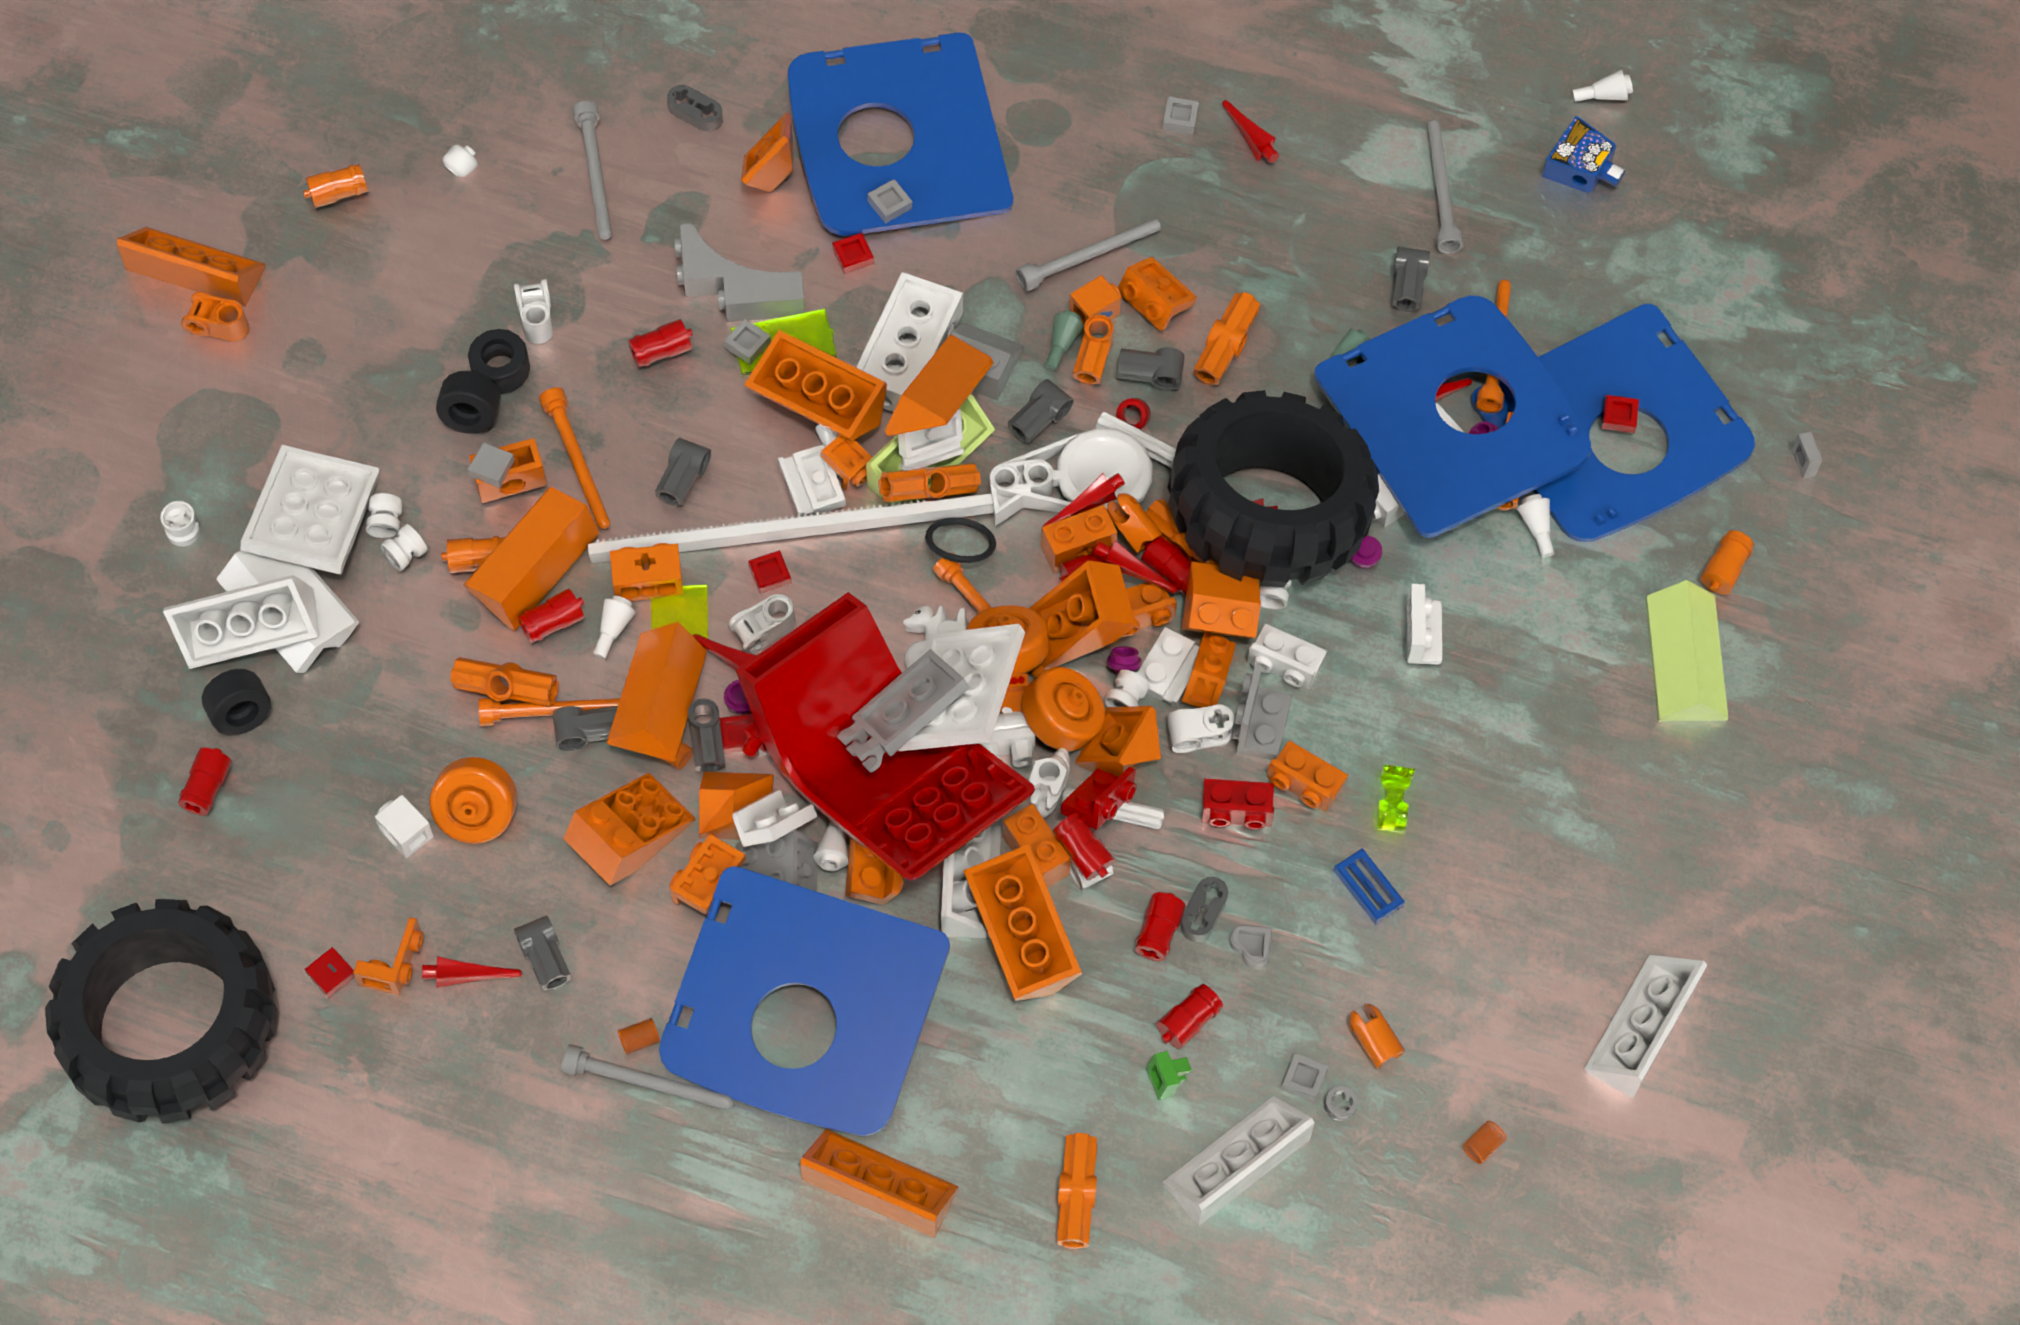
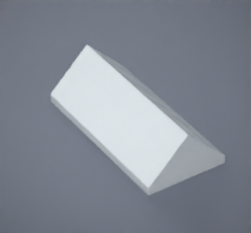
M294 575L163 609V613L189 669L316 638L319 635L313 588Z
M1002 818L944 859L941 932L945 933L947 937L990 938L963 870L1000 856Z
M1649 955L1584 1070L1618 1091L1634 1098L1698 985L1707 964L1701 960Z
M1273 1096L1162 1183L1199 1227L1307 1143L1311 1138L1315 1123L1309 1115Z

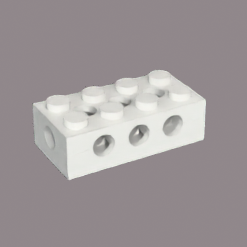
M901 272L856 368L887 383L883 409L894 412L901 395L944 343L950 331L957 327L963 314L962 292Z

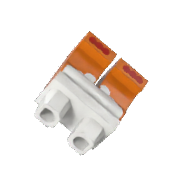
M1028 673L1011 676L990 742L980 743L998 758L1001 755L1011 754L1013 766L1017 768L1030 766L1032 763V752H1035V734L1029 728L1022 710L1023 693L1029 685Z

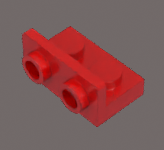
M1128 767L1119 777H1116L1109 772L1097 768L1062 802L1060 813L1068 817L1079 812L1087 820V825L1097 830L1107 820H1112L1118 809L1125 802L1129 803L1133 799L1137 789V784L1134 783L1136 769Z
M1204 778L1202 822L1210 823L1215 827H1226L1230 824L1245 825V827L1255 830L1272 827L1274 817V783Z

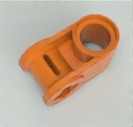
M203 292L193 293L190 310L181 320V326L185 330L198 336H209L229 342L241 341L248 335L249 323L239 302L211 296Z

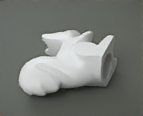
M926 605L920 607L910 618L903 621V624L907 626L905 629L907 632L925 633V640L914 642L904 654L906 668H909L923 655L930 634L966 630L969 620L966 618L965 608L958 610L956 618L948 619L943 605L939 606L936 615H934L933 609Z
M1064 748L1058 749L1049 758L1036 760L1030 775L1029 782L1035 788L1030 802L1034 804L1043 819L1056 811L1059 797L1068 780L1070 758L1067 750Z

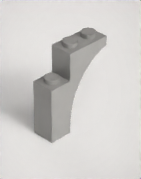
M693 223L680 224L681 237H675L676 257H682L683 265H676L678 285L684 284L686 297L718 295L719 310L726 309L727 322L743 321L744 319L760 320L805 316L802 271L769 272L741 266L714 251L702 239Z

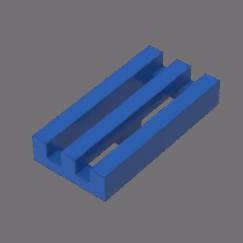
M1363 848L1334 866V873L1375 925L1381 922L1385 916L1389 917L1396 909L1399 910L1404 907L1405 901ZM1360 861L1390 899L1391 903H1386L1355 862ZM1346 868H1348L1351 871V873L1355 876L1358 882L1366 890V892L1373 899L1376 905L1380 908L1379 911L1371 902V900L1367 897L1364 891L1360 888V886L1356 883L1353 877L1349 874Z

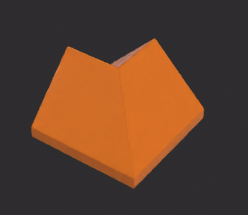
M786 112L744 155L741 181L746 185L772 192L793 171L792 118L789 113Z
M1152 706L1107 707L1102 730L1083 747L1075 763L1092 773L1099 768L1119 777L1128 767L1134 768L1136 763L1161 759L1156 710Z
M704 771L699 788V838H707L711 834L718 839L741 840L732 814L773 792L774 774Z

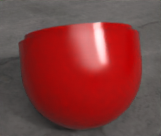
M1129 398L1122 401L1117 408L1116 417L1128 423L1125 419V412L1129 407L1136 406L1141 411V419L1137 424L1130 425L1138 429L1144 428L1149 423L1151 417L1148 404L1139 398Z

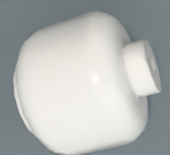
M457 144L453 145L443 157L444 166L456 176L465 177L478 166V161L474 158L476 152L467 145L464 148Z

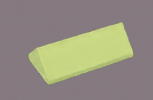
M972 394L967 397L960 407L963 440L960 441L961 448L964 449V453L926 467L959 465L995 431V428ZM898 434L866 463L867 487L882 500L883 497L879 493L878 485L882 472L903 470L900 468V464L903 461L902 456L899 455ZM931 477L928 479V487L930 488L932 483ZM917 499L891 501L886 503L891 506L892 502L894 503V505H898V502H900V504L903 505L905 501L907 504H910L911 500L913 501V503H916Z
M1689 580L1647 595L1646 603L1658 720L1727 721L1728 710L1715 595Z

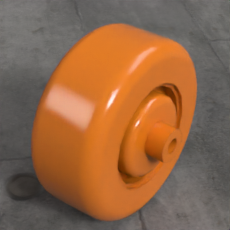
M1002 605L986 609L973 617L968 623L966 630L1011 624L1021 625L1025 635L1012 675L1030 672L1046 659L1049 651L1048 628L1043 617L1036 611L1023 606Z
M1066 667L1048 668L1039 674L1026 687L1023 693L1022 710L1029 728L1043 743L1054 749L1079 750L1096 737L1103 728L1105 708L1099 692L1085 676L1073 669Z
M480 757L461 758L447 765L438 775L430 793L429 805L431 815L437 826L446 835L457 841L469 844L489 842L500 836L509 826L517 806V790L510 775L497 763Z

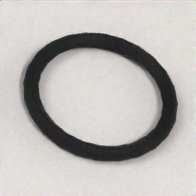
M944 518L931 524L925 534L926 543L936 555L953 562H979L991 556L996 549V539L992 532L984 525L970 519ZM945 525L969 526L986 535L989 540V547L979 555H955L938 548L933 542L932 535L937 528Z

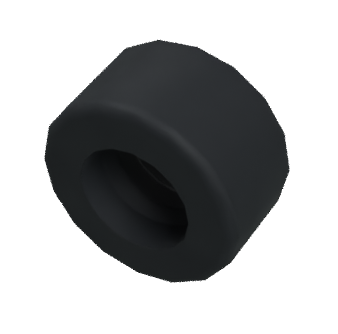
M489 330L477 336L470 345L468 360L471 371L491 379L498 387L500 394L515 391L527 380L530 371L529 357L526 344L519 335L510 330ZM506 356L511 358V361L505 366L491 367L487 365L488 361L494 357Z
M457 371L448 375L443 381L436 403V412L439 419L451 429L466 434H477L488 430L494 423L501 395L498 387L488 377L472 371Z
M232 669L219 674L206 685L201 696L202 706L211 724L218 732L226 735H240L255 729L268 717L271 709L270 697L260 678L254 672L247 669Z

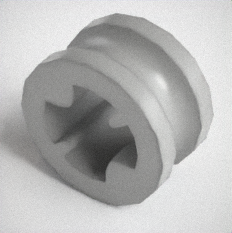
M1339 1085L1333 1087L1324 1100L1326 1114L1337 1121L1349 1119L1354 1115L1358 1106L1356 1093L1347 1086ZM1337 1095H1342L1344 1101H1350L1351 1105H1347L1344 1112L1340 1111L1339 1106H1333L1331 1101L1335 1102Z

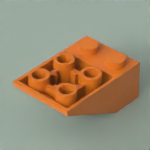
M647 773L576 810L563 839L611 886L635 873L694 823L696 818L650 773Z

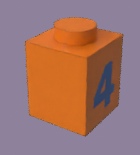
M1100 275L1070 294L1069 311L1078 314L1084 324L1087 319L1094 315H1104L1112 320L1120 315L1122 296L1115 284H1109Z

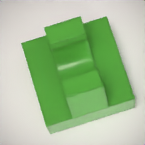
M1168 1051L1153 1055L1146 1070L1158 1100L1171 1098L1180 1083L1186 1081L1185 1074L1192 1071L1187 1057L1171 1060Z

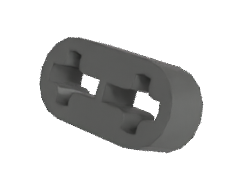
M677 85L669 90L667 94L668 109L677 118L706 132L717 130L722 125V107L716 100L686 85Z
M1207 877L1201 880L1183 914L1181 931L1184 937L1190 941L1202 942L1208 939L1226 905L1228 887L1220 878ZM1212 889H1216L1218 891L1217 897L1212 899L1209 906L1206 905V892L1209 893ZM1200 913L1204 914L1203 927L1200 926L1197 930H1193L1191 928L1192 922L1197 920Z

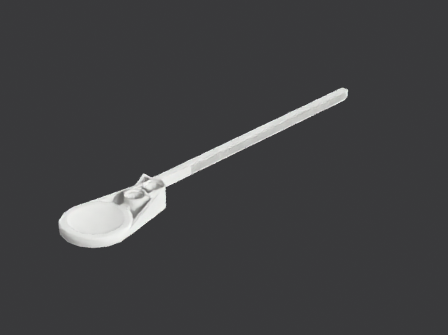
M1096 428L1075 434L995 466L990 473V494L928 502L923 499V502H919L917 499L916 503H913L911 500L910 504H907L905 501L903 505L898 502V505H894L892 502L891 506H888L886 503L885 507H882L880 504L879 508L873 505L871 509L867 505L866 509H863L861 506L860 510H857L855 507L854 511H851L848 508L847 512L842 508L841 512H838L836 509L835 513H832L830 510L829 514H826L823 511L822 515L817 511L815 516L811 513L810 516L804 514V517H800L798 513L797 518H794L792 515L791 519L785 516V519L782 520L779 516L778 520H775L773 517L772 521H769L767 518L766 522H763L760 519L759 523L754 519L753 523H750L748 520L747 524H744L742 521L741 525H738L735 522L734 526L729 522L727 527L723 523L722 527L716 525V528H713L710 525L709 529H706L704 526L703 530L697 527L695 531L691 527L690 531H687L685 528L684 532H681L679 529L678 533H675L672 530L671 534L666 530L665 534H662L660 531L659 535H656L654 532L653 536H650L647 532L646 537H643L641 533L638 538L636 535H634V538H630L628 535L627 539H624L622 536L621 540H618L616 537L614 541L611 538L605 541L603 538L602 542H599L597 539L596 543L588 544L590 562L599 563L611 561L610 551L619 550L623 547L640 548L654 546L658 543H678L679 552L991 513L994 515L995 526H997L1022 508L1053 512L1062 511L1102 473H1104L1107 479L1119 473L1125 484L1115 491L1116 497L1119 493H1127L1140 503L1144 500L1152 485L1153 464L1146 448L1134 436L1117 429ZM1062 452L1057 460V470H1053L1052 466L1045 460ZM1035 478H1041L1045 481L1041 483H1035L1031 480ZM1002 482H1008L1012 485L1008 487H1001L998 484ZM1059 486L1063 496L1068 501L1050 497L1053 487Z

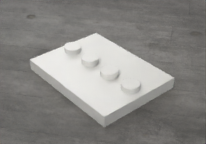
M281 445L242 537L241 551L341 575L368 508L369 498L373 495L379 480L380 468Z
M1020 624L930 634L923 655L931 649L966 680L970 688L903 745L899 751L990 742L1025 635V631Z

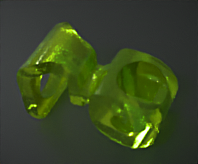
M1383 765L1380 782L1385 790L1386 799L1379 800L1376 830L1405 833L1409 803H1405L1403 799L1405 791L1412 783L1415 769Z

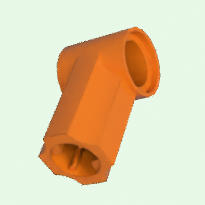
M1104 315L1091 316L1084 324V336L1073 371V378L1082 384L1092 386L1093 384L1101 383L1108 354L1113 347L1114 326L1112 321ZM1096 333H1101L1105 336L1102 338H1096L1092 335Z

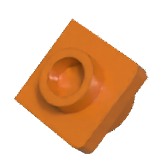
M839 435L820 454V457L843 478L841 487L845 491L854 484L859 487L867 480L866 463L873 457L856 440L852 441Z

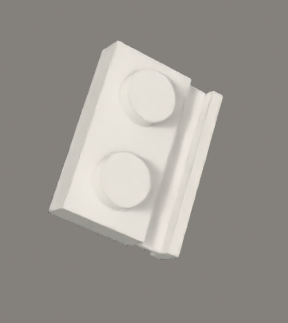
M961 409L957 410L947 425L898 434L899 455L902 456L903 461L900 464V468L903 470L919 469L963 454L964 449L961 448L960 441L963 440Z
M824 444L793 453L791 457L785 459L783 457L778 458V465L797 515L799 513L800 517H804V514L810 515L811 513L815 516L817 511L821 514L823 511L828 512L846 506V499L835 471L820 457L821 451L825 448Z
M1166 627L1163 629L1137 672L1150 686L1147 692L1148 695L1160 701L1164 700L1172 704L1171 706L1174 708L1178 706L1184 695L1199 650V646L1195 645L1194 641Z

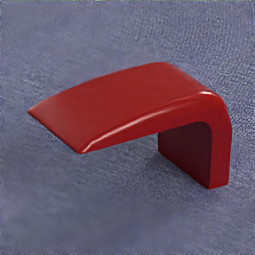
M849 592L736 670L760 737L785 778L808 802L813 804L814 807L833 821L859 845L907 880L912 881L923 876L1032 796L1035 791L1034 785L980 743L908 751L898 750L892 756L885 752L880 767L871 773L862 765L870 755L861 761L857 756L854 757L847 751L848 745L845 746L837 738L839 733L853 725L855 721L852 719V716L902 674L867 605Z

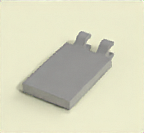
M929 649L852 716L855 723L849 728L842 730L837 738L845 746L848 745L846 749L852 756H857L861 761L870 755L862 765L870 773L874 772L880 767L885 752L892 756L965 693L970 686L959 673Z

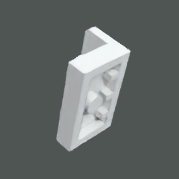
M1411 584L1407 600V663L1439 665L1442 662L1441 601L1431 600V597H1425V584Z
M1264 624L1256 642H1253L1249 648L1247 663L1252 664L1254 668L1255 663L1263 664L1262 673L1275 674L1294 687L1302 686L1310 690L1327 656V650L1268 624Z
M776 790L734 812L732 817L742 845L746 847L775 841L816 818L817 814L813 804L798 806L797 802L786 804L782 792Z

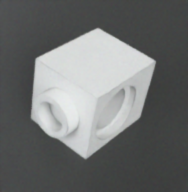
M403 795L399 796L396 800L386 802L375 816L379 831L406 859L433 838L429 822Z

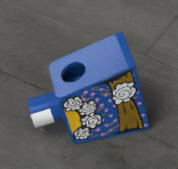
M1575 116L1546 158L1542 177L1586 193H1591L1601 179L1617 187L1626 170L1612 163L1617 147L1615 143L1584 120Z

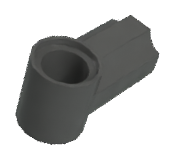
M1397 247L1393 275H1396L1392 306L1397 307L1399 311L1412 312L1413 310L1420 309L1424 289L1423 283L1428 272L1430 251Z
M1171 347L1160 348L1156 353L1121 348L1117 378L1152 382L1154 387L1164 391L1177 390L1182 382L1184 353Z
M1045 379L1034 389L1029 402L1008 421V428L1021 443L1029 444L1052 421L1056 423L1061 421L1070 411L1074 399L1049 379Z
M678 438L670 451L669 465L655 490L656 496L664 503L673 507L677 505L682 506L697 476L702 477L710 462L711 449L683 438Z
M701 698L695 700L688 709L695 771L703 773L704 771L717 772L726 767L719 709L717 704L710 699ZM700 715L712 717V720L705 724L699 723L695 719Z
M566 706L553 712V723L557 748L563 751H574L585 747L588 742L608 739L618 706L584 711L577 706Z
M546 915L514 929L525 958H529L543 991L555 990L564 986L571 979V974L558 948L559 941L549 917Z

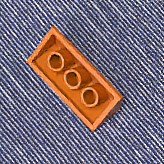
M144 227L117 238L116 244L125 269L196 292L235 300L244 307H246L266 265L259 261L149 227Z
M778 330L744 384L746 388L852 441L880 426L887 390L886 382Z
M950 334L901 395L885 429L886 435L892 436L947 425L994 364L992 357Z
M549 487L463 585L512 632L520 626L517 617L523 614V611L535 608L586 550L588 544L592 543L600 534L588 506L553 487Z
M679 622L640 633L609 733L608 745L675 762L688 719V709L693 702L707 650Z
M1030 844L963 870L1015 1001L1052 996L1082 974Z
M828 1129L823 1131L800 1161L801 1179L933 1238L936 1237L959 1187Z

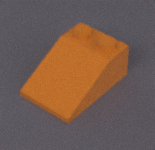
M1088 560L1029 607L1039 613L1047 624L1049 651L1046 659L1041 663L1045 669L1060 666L1109 645L1136 626L1120 566Z

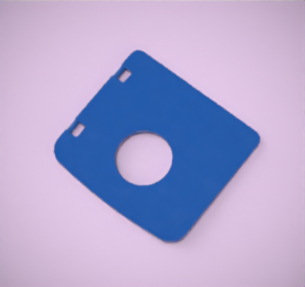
M958 32L926 39L913 38L847 47L837 51L809 52L799 55L791 62L787 77L798 149L820 222L828 231L841 236H851L859 233L865 234L998 215L1011 210L1013 206V193L971 36ZM939 45L941 50L924 53L922 47ZM844 58L845 64L827 66L826 60ZM870 107L889 109L901 115L908 122L913 131L914 142L910 151L893 164L885 166L865 165L850 158L841 148L838 140V130L842 122L850 114L860 109ZM895 179L912 200V209L885 224L868 203L867 195L869 192Z
M1470 295L1459 298L1433 313L1422 315L1359 344L1357 348L1344 354L1333 356L1319 363L1315 368L1314 378L1335 411L1343 416L1344 424L1348 430L1356 428L1367 443L1371 454L1370 459H1373L1379 476L1416 531L1426 538L1436 537L1569 474L1583 466L1590 456V438L1549 371L1492 301L1481 296ZM1449 314L1453 321L1439 327L1435 320ZM1361 355L1364 362L1350 368L1346 361ZM1473 371L1495 376L1507 385L1514 397L1515 410L1512 417L1501 428L1486 434H1468L1452 428L1441 418L1435 404L1437 391L1446 380L1454 375Z
M1653 304L1640 305L1538 357L1565 395L1588 436L1594 422L1603 415L1606 395L1639 399L1638 411L1654 419L1664 431L1667 439V454L1657 467L1648 472L1624 474L1614 471L1600 462L1591 448L1588 460L1579 469L1533 490L1535 495L1540 494L1542 498L1550 499L1551 517L1561 531L1578 542H1594L1644 521L1723 478L1747 462L1753 452L1755 440L1748 425L1742 417L1737 415L1729 404V400L1686 343L1678 337L1661 310ZM1664 332L1673 342V345L1667 348L1658 337V335ZM1499 380V386L1504 393L1501 411L1485 413L1477 408V395L1482 386L1473 391L1471 405L1482 421L1495 424L1498 428H1501L1506 424L1508 412H1514L1515 401L1507 385ZM1723 409L1731 419V422L1724 425L1715 412Z
M729 867L720 876L709 912L703 922L676 996L671 1016L661 1037L659 1047L661 1061L672 1074L702 1088L728 1095L735 1101L763 1111L857 1136L877 1134L887 1126L895 1110L950 952L951 944L949 938L945 933L930 927L741 867ZM721 902L732 905L725 924L715 921ZM787 985H806L820 991L831 1002L836 1015V1034L832 1045L818 1061L802 1068H782L768 1062L756 1048L752 1035L754 1014L762 1000L774 990ZM683 1006L694 1009L687 1029L677 1026Z

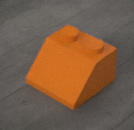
M1191 561L1181 629L1243 639L1256 638L1261 606L1259 579L1243 576L1242 581H1238L1220 573L1218 565Z

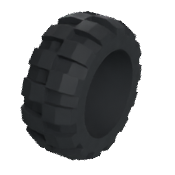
M1265 390L1243 392L1236 399V402L1232 403L1227 398H1224L1208 407L1199 415V418H1196L1187 426L1177 443L1167 486L1170 493L1168 505L1179 533H1186L1185 540L1188 547L1203 562L1211 558L1219 564L1220 573L1238 581H1242L1243 576L1259 579L1260 586L1284 588L1289 580L1298 579L1301 585L1320 580L1328 575L1332 568L1337 570L1346 564L1360 550L1363 538L1368 535L1376 509V500L1379 493L1378 472L1373 459H1370L1371 454L1368 445L1357 429L1347 430L1344 427L1343 416L1323 404L1319 409L1305 403V396L1283 392L1281 397L1267 396ZM1252 467L1280 470L1308 484L1323 502L1298 510H1281L1266 507L1240 495L1226 482L1223 476L1235 470Z
M155 899V909L141 911L138 903H133L112 911L111 914L115 919L101 929H98L92 923L71 943L76 951L75 955L71 960L62 958L58 962L48 987L53 993V1000H49L45 1007L47 1035L55 1049L54 1055L75 1088L94 1105L109 1107L113 1116L143 1122L146 1121L147 1115H155L159 1117L161 1123L190 1119V1109L204 1103H208L210 1109L213 1110L235 1095L231 1087L241 1077L247 1081L252 1079L266 1058L263 1050L265 1041H270L275 1034L278 1011L273 1000L275 987L260 950L246 931L238 930L234 926L231 917L208 905H202L197 910H193L190 908L187 900ZM182 962L206 968L223 980L224 993L222 1005L214 1023L202 1038L184 1051L161 1059L139 1060L119 1055L103 1045L101 1031L106 1008L116 991L137 973L159 964Z

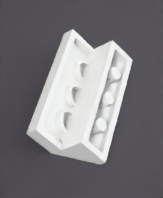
M240 550L233 555L216 579L227 592L291 575L296 576L313 588L319 630L318 637L275 648L296 673H305L323 648L341 647L359 624V621L313 568Z

